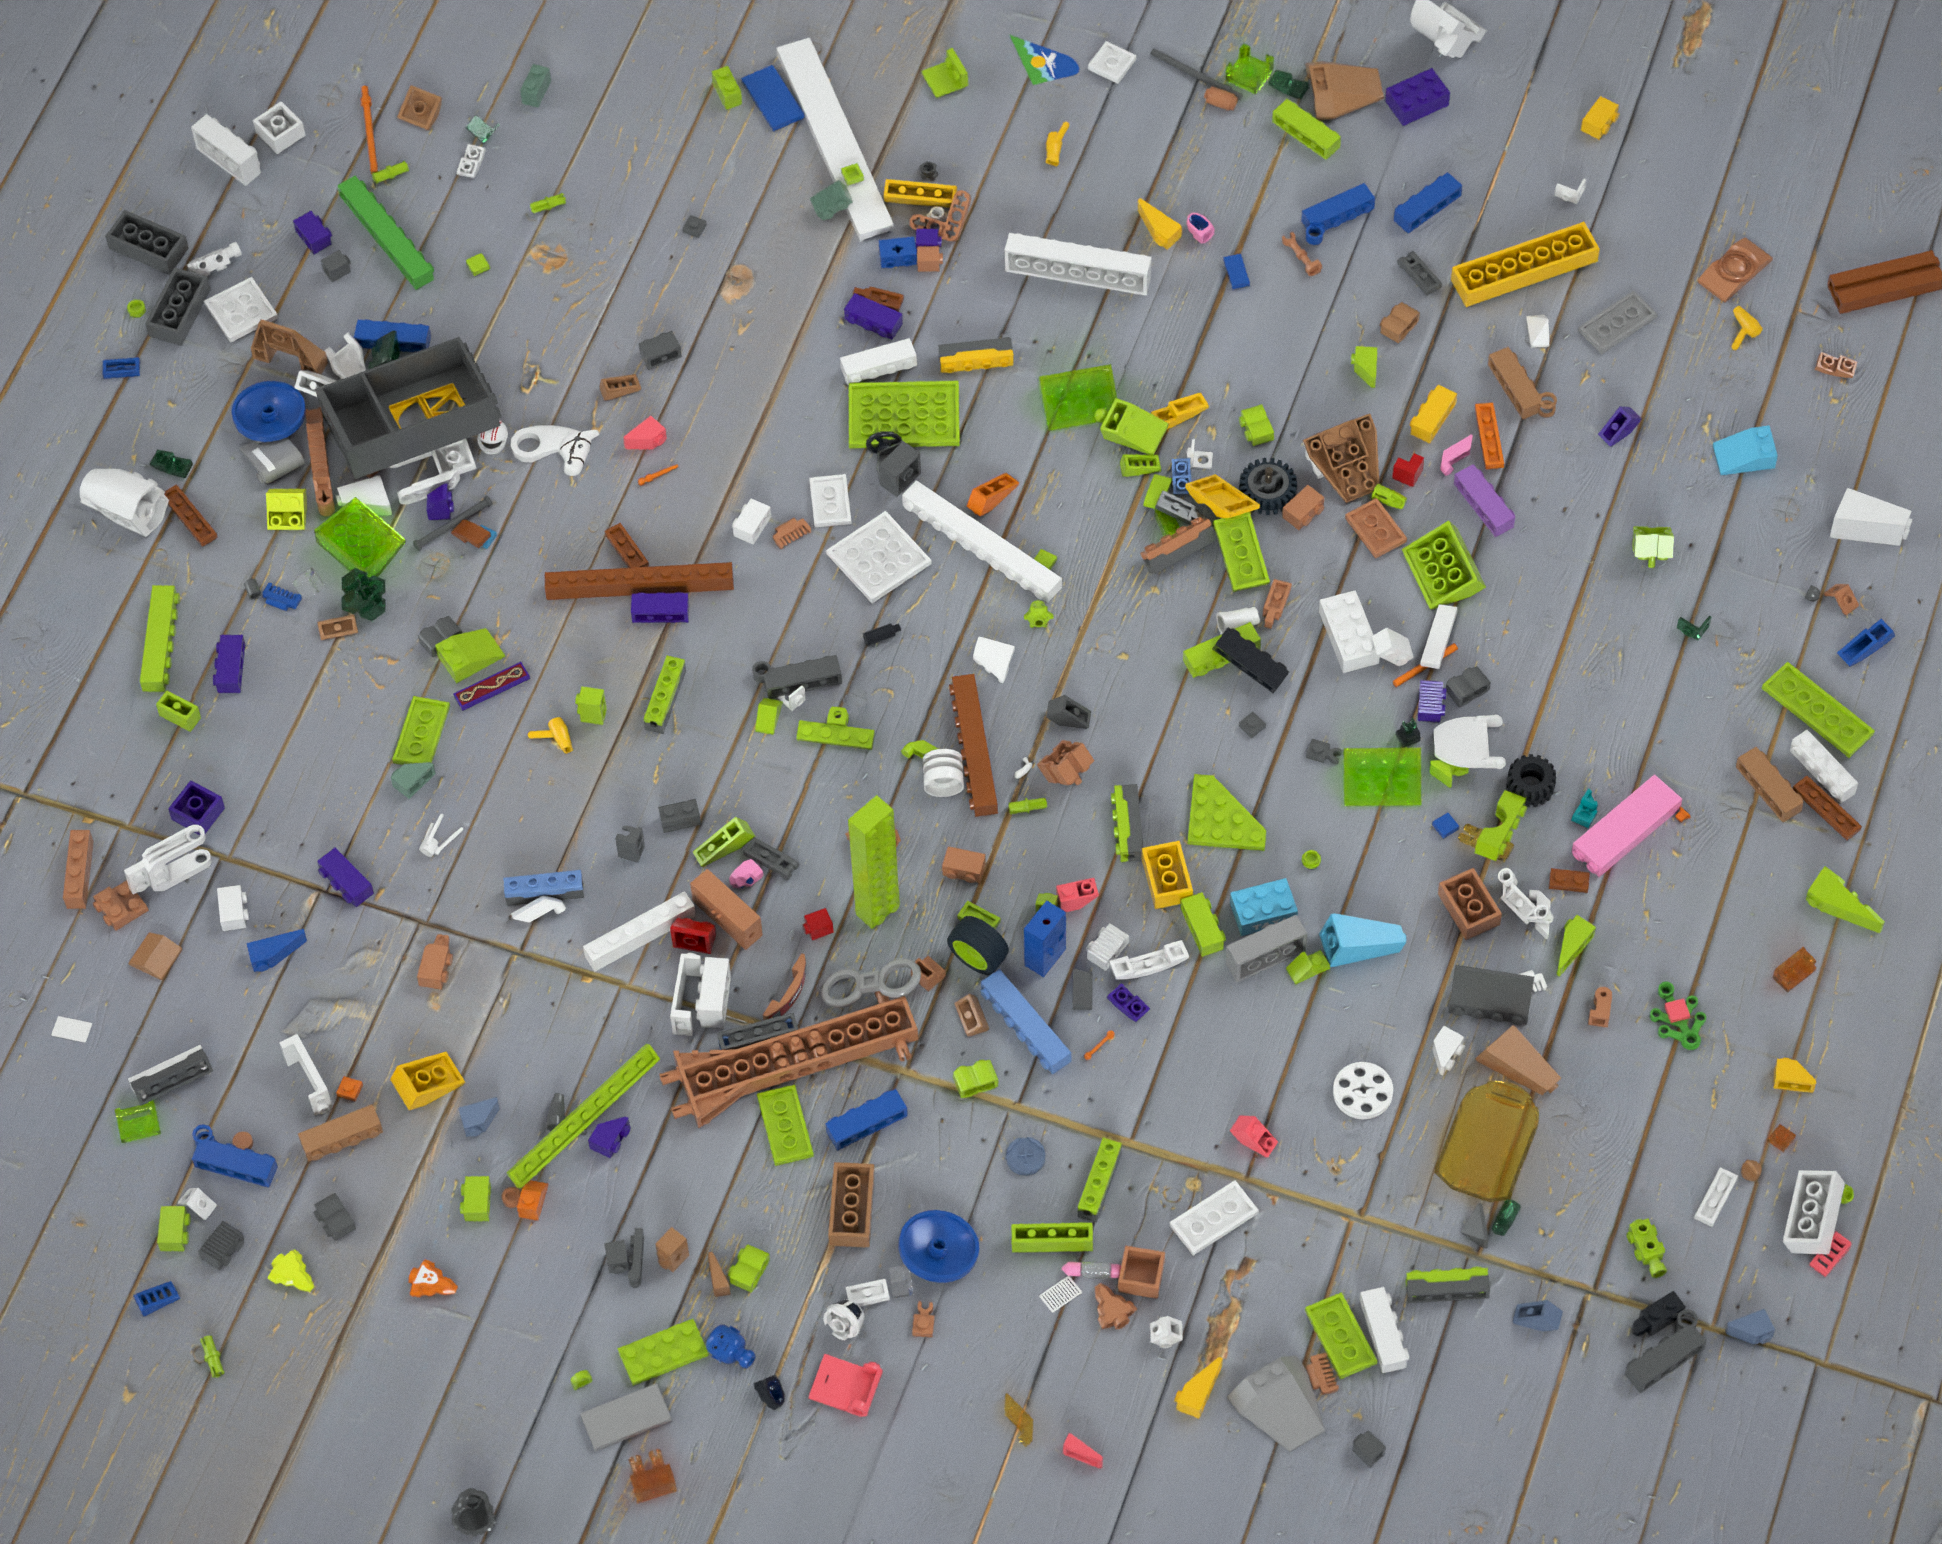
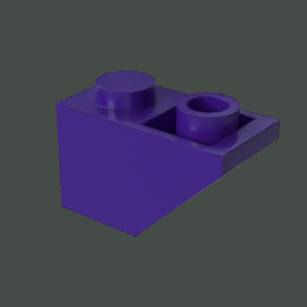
M442 484L427 494L428 520H451V512H454L452 491L448 490L447 484Z
M624 1116L598 1124L588 1139L589 1148L611 1159L612 1155L619 1151L622 1139L630 1133L629 1118Z

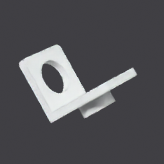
M1586 179L1582 180L1577 191L1557 184L1555 196L1577 204L1585 190Z
M1192 439V446L1188 448L1187 458L1191 459V468L1211 469L1213 453L1195 451V439ZM1205 456L1208 458V462L1201 464L1198 462V458Z
M800 686L790 694L789 701L785 699V695L779 696L778 699L783 701V704L793 711L806 700L805 688Z
M189 1188L177 1203L179 1206H189L203 1220H206L217 1206L199 1188Z

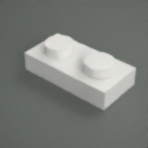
M885 1279L846 1287L848 1300H852L859 1307L890 1300Z

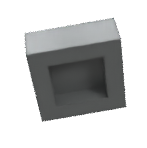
M690 215L682 228L683 233L699 238L707 225L706 220Z
M1252 712L1239 722V727L1253 738L1266 728V723Z

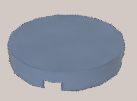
M1032 1137L1017 1138L1009 1144L1006 1150L1008 1167L1019 1175L1028 1176L1035 1174L1045 1164L1046 1154L1044 1147L1038 1140Z

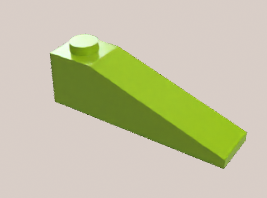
M1824 866L1807 892L1806 900L1809 905L1829 915L1880 933L1885 921L1869 905H1863L1857 897L1858 894L1855 891L1850 892L1843 885L1845 881Z

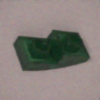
M158 449L149 463L155 469L181 478H186L193 466L191 459L175 457L173 452Z

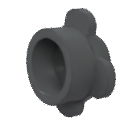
M930 161L919 166L921 178H936L938 176L936 171L937 165Z

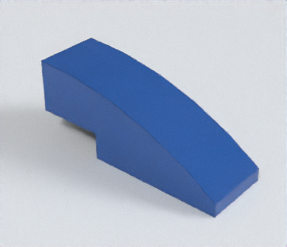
M1880 619L1868 630L1865 628L1839 650L1837 654L1851 667L1895 637L1894 631Z

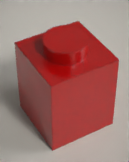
M826 908L804 915L805 923L802 926L805 934H809L812 941L834 933L833 923Z

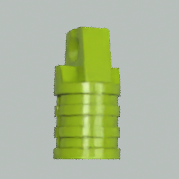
M1381 484L1376 485L1371 499L1377 498L1382 504L1398 509H1403L1407 498L1400 493Z

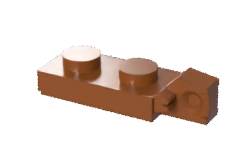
M871 286L865 289L855 287L853 294L856 293L898 312L904 301V295Z

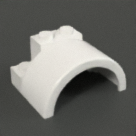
M1416 0L1411 12L1412 27L1435 43L1434 45L1439 48L1438 51L1441 54L1448 55L1451 58L1455 56L1462 58L1473 40L1480 42L1487 31L1447 2H1444L1439 7L1430 0Z

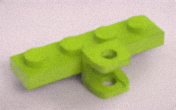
M832 706L828 712L827 724L799 720L796 739L799 741L872 750L875 730L848 727L849 715L846 708Z

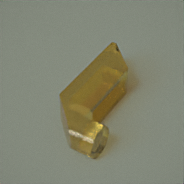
M1006 1393L1005 1416L1022 1432L1018 1439L1026 1447L1033 1441V1419Z

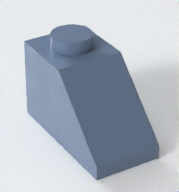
M497 1097L458 1108L466 1137H474L486 1132L500 1110Z
M1548 1300L1517 1304L1513 1323L1543 1332L1558 1330L1563 1311Z
M1765 1309L1728 1322L1725 1332L1727 1335L1755 1345L1771 1341L1775 1328Z

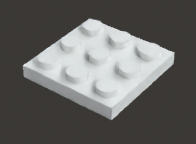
M252 277L204 301L205 306L230 343L256 330L260 319L268 322L278 319L277 313Z

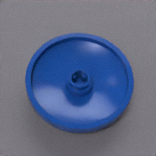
M264 381L247 387L236 397L232 405V418L236 429L243 436L260 442L278 441L292 435L303 424L306 416L305 401L301 393L293 386L279 381Z
M929 1210L914 1215L904 1224L898 1240V1250L903 1263L912 1273L931 1282L947 1283L963 1278L973 1269L979 1254V1241L973 1228L961 1217L947 1211Z

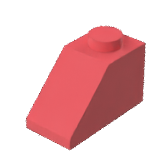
M649 416L623 438L626 449L653 450L657 446L662 445L667 436L666 429L652 416Z

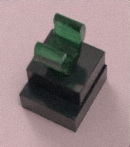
M1411 718V721L1408 723L1403 721L1400 729L1396 731V736L1403 748L1421 740V733L1417 728L1414 718Z

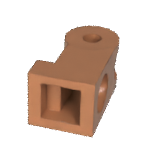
M1600 987L1596 990L1594 995V1005L1596 1008L1595 1010L1590 1009L1588 1025L1608 1028L1612 992L1609 988Z

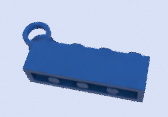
M202 1124L195 1127L192 1136L196 1144V1150L192 1161L196 1168L270 1187L278 1168L273 1156L269 1154L261 1155L247 1148L244 1150L239 1149L229 1143H226V1145L218 1143L214 1138L212 1129L208 1125ZM201 1129H207L209 1131L201 1132L196 1136V1133ZM208 1136L206 1139L200 1140L201 1137Z

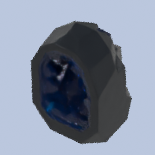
M776 1375L754 1383V1388L760 1399L765 1402L768 1408L775 1410L784 1404L785 1393Z

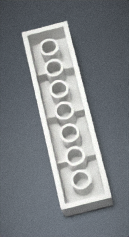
M1009 233L1005 247V271L1147 296L1151 280V257L1131 254L1125 251H1114L1107 248H1096L1089 245H1078L1072 242L1067 243L1054 239L1049 240L1036 236H1025L1019 233Z

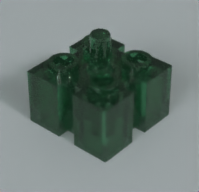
M354 568L342 577V591L345 593L342 596V610L352 614L358 612L360 617L370 621L375 620L386 612V599L382 598V595L386 593L385 579L374 575L369 578L367 577V572Z

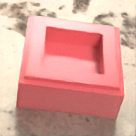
M1684 998L1665 1003L1664 1007L1671 1023L1690 1018Z

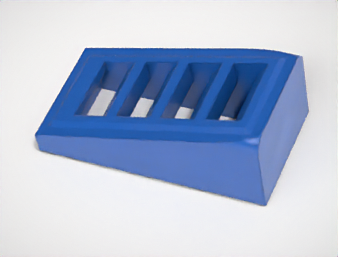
M172 1281L133 1295L143 1317L180 1299ZM169 1289L172 1296L168 1297L165 1290ZM162 1293L164 1299L160 1300L158 1294ZM154 1296L156 1301L152 1302L151 1297ZM147 1300L149 1304L145 1305L143 1301Z

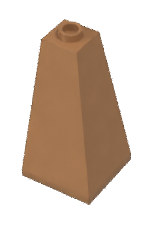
M1514 1025L1475 1058L1477 1062L1541 1095L1547 1091L1552 1093L1559 1086L1557 1082L1561 1077Z

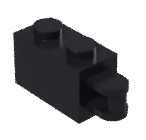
M1674 1291L1670 1292L1640 1311L1639 1318L1633 1323V1335L1642 1336L1646 1332L1649 1336L1654 1335L1675 1322L1678 1314L1685 1310L1686 1306Z

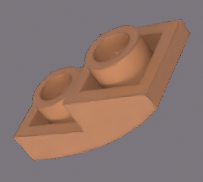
M1821 352L1818 356L1815 370L1837 377L1853 378L1858 362L1842 355L1836 358Z

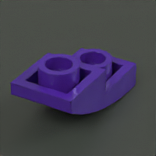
M1122 983L1107 996V999L1134 1022H1137L1150 1010L1137 995L1134 996Z

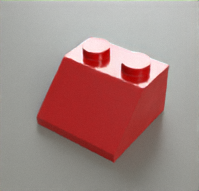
M677 918L670 928L674 948L711 954L716 937L715 925L706 921H693L689 918Z

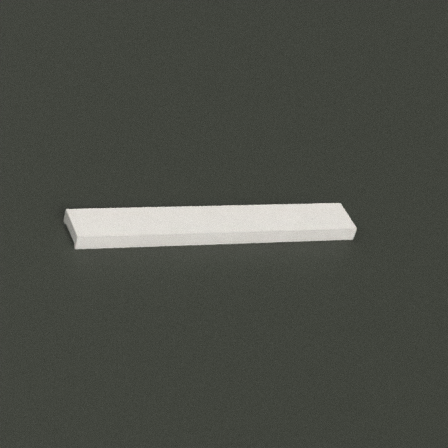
M807 38L777 47V56L800 108L805 115V119L833 182L840 180L846 185L853 200V203L849 204L846 211L859 241L862 242L864 241L863 239L889 231L894 232L892 219L811 39ZM858 163L864 175V181L847 186L841 174V168Z

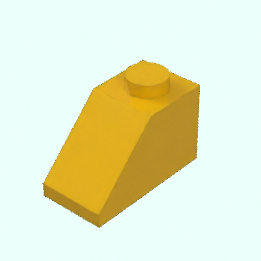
M1777 1058L1774 1069L1773 1089L1814 1092L1816 1080L1797 1060Z

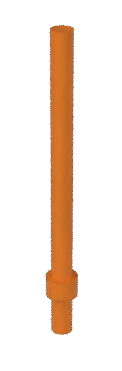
M362 86L361 106L364 109L372 175V173L378 172L370 108L372 101L369 96L368 86Z

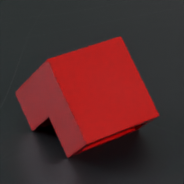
M1415 453L1410 461L1398 457L1393 466L1392 479L1414 487L1423 471L1424 457Z

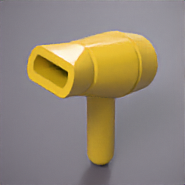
M1063 122L1058 132L1048 133L1045 163L1053 166L1059 165L1062 139L1070 126L1069 122Z
M1740 305L1733 309L1734 316L1742 328L1731 345L1732 350L1739 348L1746 334L1751 338H1755L1763 330L1760 323Z
M561 717L553 718L548 722L550 730L528 732L530 739L554 738L565 754L573 751L567 726Z

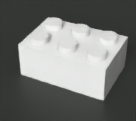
M705 957V963L701 964L700 967L702 979L698 983L699 999H696L695 1005L697 1020H700L702 1028L724 1029L731 982L729 959Z

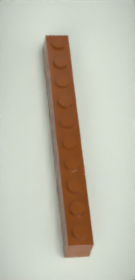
M732 562L545 572L547 600L631 596L641 592L646 594H656L659 592L668 594L734 590Z

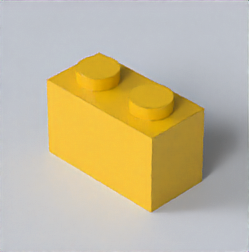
M1600 96L1582 119L1581 131L1600 140L1603 134L1606 135L1612 122L1615 123L1617 121L1619 105Z

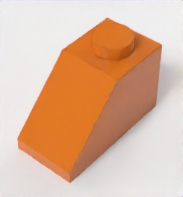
M530 1180L521 1190L517 1205L520 1218L539 1221L548 1183Z

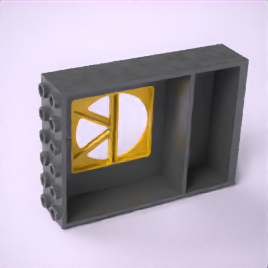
M460 337L315 389L323 418L354 479L501 426L499 418H502L501 413L495 405L498 404L497 398L494 393L491 394L492 390L489 383H486L485 376L481 373L478 363H475L467 343H463ZM436 397L442 398L431 408L425 400ZM450 399L459 406V408L451 411L436 412ZM418 402L427 420L401 428L399 425L401 414L409 406Z

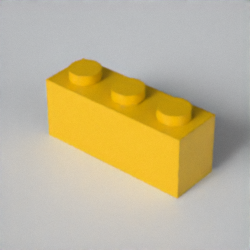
M1440 385L1431 390L1426 403L1421 404L1418 411L1419 414L1417 417L1414 416L1410 422L1411 435L1431 443L1456 405L1457 393Z

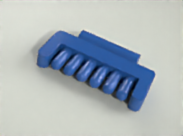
M268 583L262 593L263 598H266V604L287 611L289 607L296 609L302 600L301 594L297 595L295 593L293 595V592L289 593L288 590L285 591V589L272 586V583Z

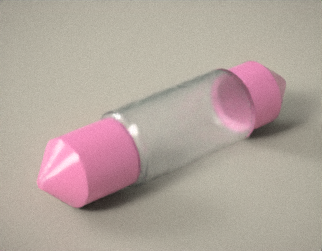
M1067 1262L1062 1267V1270L1067 1276L1111 1279L1119 1278L1121 1265L1106 1262Z

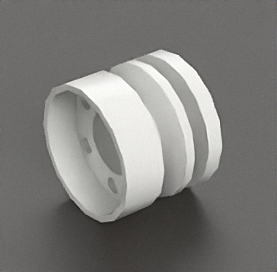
M937 749L924 755V790L927 794L936 797H949L960 793L964 789L962 755L959 752L951 749Z

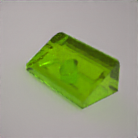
M1154 509V516L1163 537L1175 534L1176 529L1180 528L1176 518Z

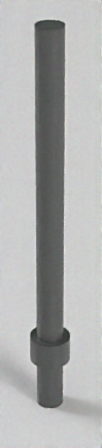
M1155 48L1152 49L1151 55L1210 86L1235 94L1239 101L1242 99L1243 94L1233 90L1230 85L1222 84Z

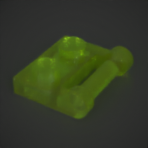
M154 1100L143 1105L125 1109H114L122 1143L161 1134ZM150 1111V1115L126 1121L123 1120V1117Z

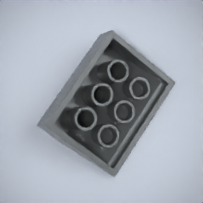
M1455 965L1448 1013H1453L1456 1016H1472L1476 1019H1492L1495 1022L1506 1021L1512 1022L1515 1025H1527L1534 976Z

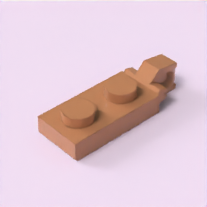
M1277 579L1273 580L1263 607V616L1266 617L1264 627L1272 629L1274 620H1279L1282 616L1292 588L1291 583Z

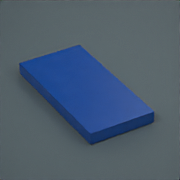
M773 64L741 78L742 84L773 131L805 118L802 109Z

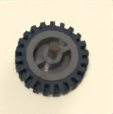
M1262 458V463H1260L1259 459H1257L1254 465L1252 462L1249 463L1248 468L1245 467L1240 475L1239 491L1260 504L1258 514H1262L1263 510H1266V515H1270L1271 510H1273L1274 515L1278 514V509L1283 512V507L1297 494L1296 474H1294L1292 468L1289 469L1287 463L1282 466L1281 460L1274 463L1275 458H1271L1270 462H1267V458Z

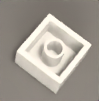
M279 102L253 120L256 134L276 154H279L305 136L303 122L282 102Z

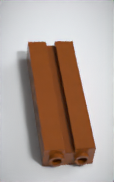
M1933 250L1831 274L1829 275L1827 286L1839 314L1942 290V270L1939 267V258L1935 257Z

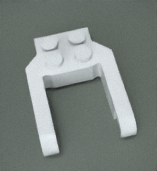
M467 439L390 466V468H397L433 456L439 472L437 476L411 484L412 486L397 492L400 503L407 505L426 499L427 494L442 484H447L448 490H452L460 480L459 474L477 469Z
M191 825L147 848L142 854V861L124 870L132 894L142 892L148 886H151L153 891H165L207 869L211 865L212 860L209 851L204 849L196 850L166 865L169 861L203 844L206 838L204 829L199 825ZM193 832L201 834L197 839H191L190 835ZM203 855L207 857L206 861L202 863L196 861L198 856Z

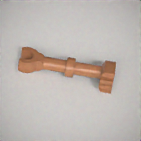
M1290 232L1291 239L1282 236V243L1294 250L1298 260H1302L1305 264V271L1309 276H1314L1321 272V262L1318 259L1312 262L1308 258L1307 252L1297 244L1296 236L1293 232Z

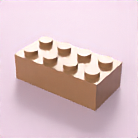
M834 1162L828 1233L829 1246L870 1248L875 1181L874 1164Z

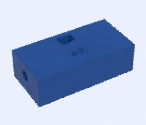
M1047 900L1024 928V965L1042 977H1045L1066 950V912Z

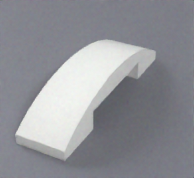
M1180 940L1164 945L1162 950L1131 959L1125 956L1111 960L1109 965L1116 979H1133L1171 968L1188 959L1189 955L1183 941Z

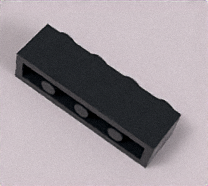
M1228 627L1212 650L1271 693H1274L1288 675L1287 667L1281 662H1275L1271 659V655L1266 651H1260L1251 640L1242 638L1236 629Z

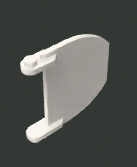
M1499 715L1460 717L1438 725L1433 729L1435 757L1458 767L1502 769L1506 765L1505 758L1489 757L1487 727L1501 726L1503 723L1502 717Z

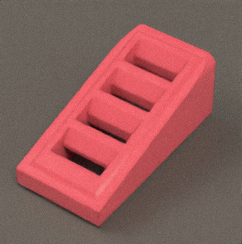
M1835 1232L1831 1248L1838 1255L1830 1250V1253L1826 1254L1833 1259V1261H1830L1824 1254H1817L1809 1265L1826 1277L1850 1250L1852 1243L1838 1232ZM1819 1260L1823 1261L1825 1264L1828 1265V1267L1826 1268L1825 1266H1823V1265H1822L1821 1263H1819L1818 1261H1819Z
M1068 1434L1063 1445V1454L1096 1468H1102L1103 1457L1074 1435Z

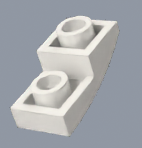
M468 144L464 158H461L457 175L475 178L486 152L485 148Z

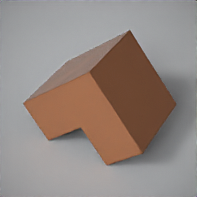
M929 956L923 960L918 958L915 961L921 971L919 984L928 992L946 976V971Z

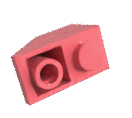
M1094 878L1056 886L1059 908L1065 912L1079 910L1099 896Z
M1240 1115L1230 1129V1132L1241 1144L1264 1157H1269L1278 1143L1255 1116Z

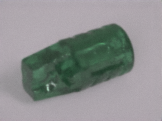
M1512 1199L1504 1200L1492 1227L1494 1234L1504 1236L1521 1209L1519 1203Z

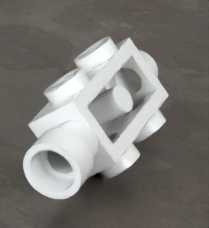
M237 242L229 244L227 248L212 251L207 255L190 261L187 267L189 272L209 276L210 271L215 269L220 271L227 268V264L230 263L229 258L233 256L236 258L242 255Z

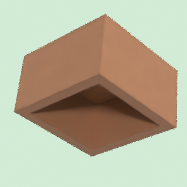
M1125 1246L1118 1280V1292L1158 1299L1165 1265V1252Z

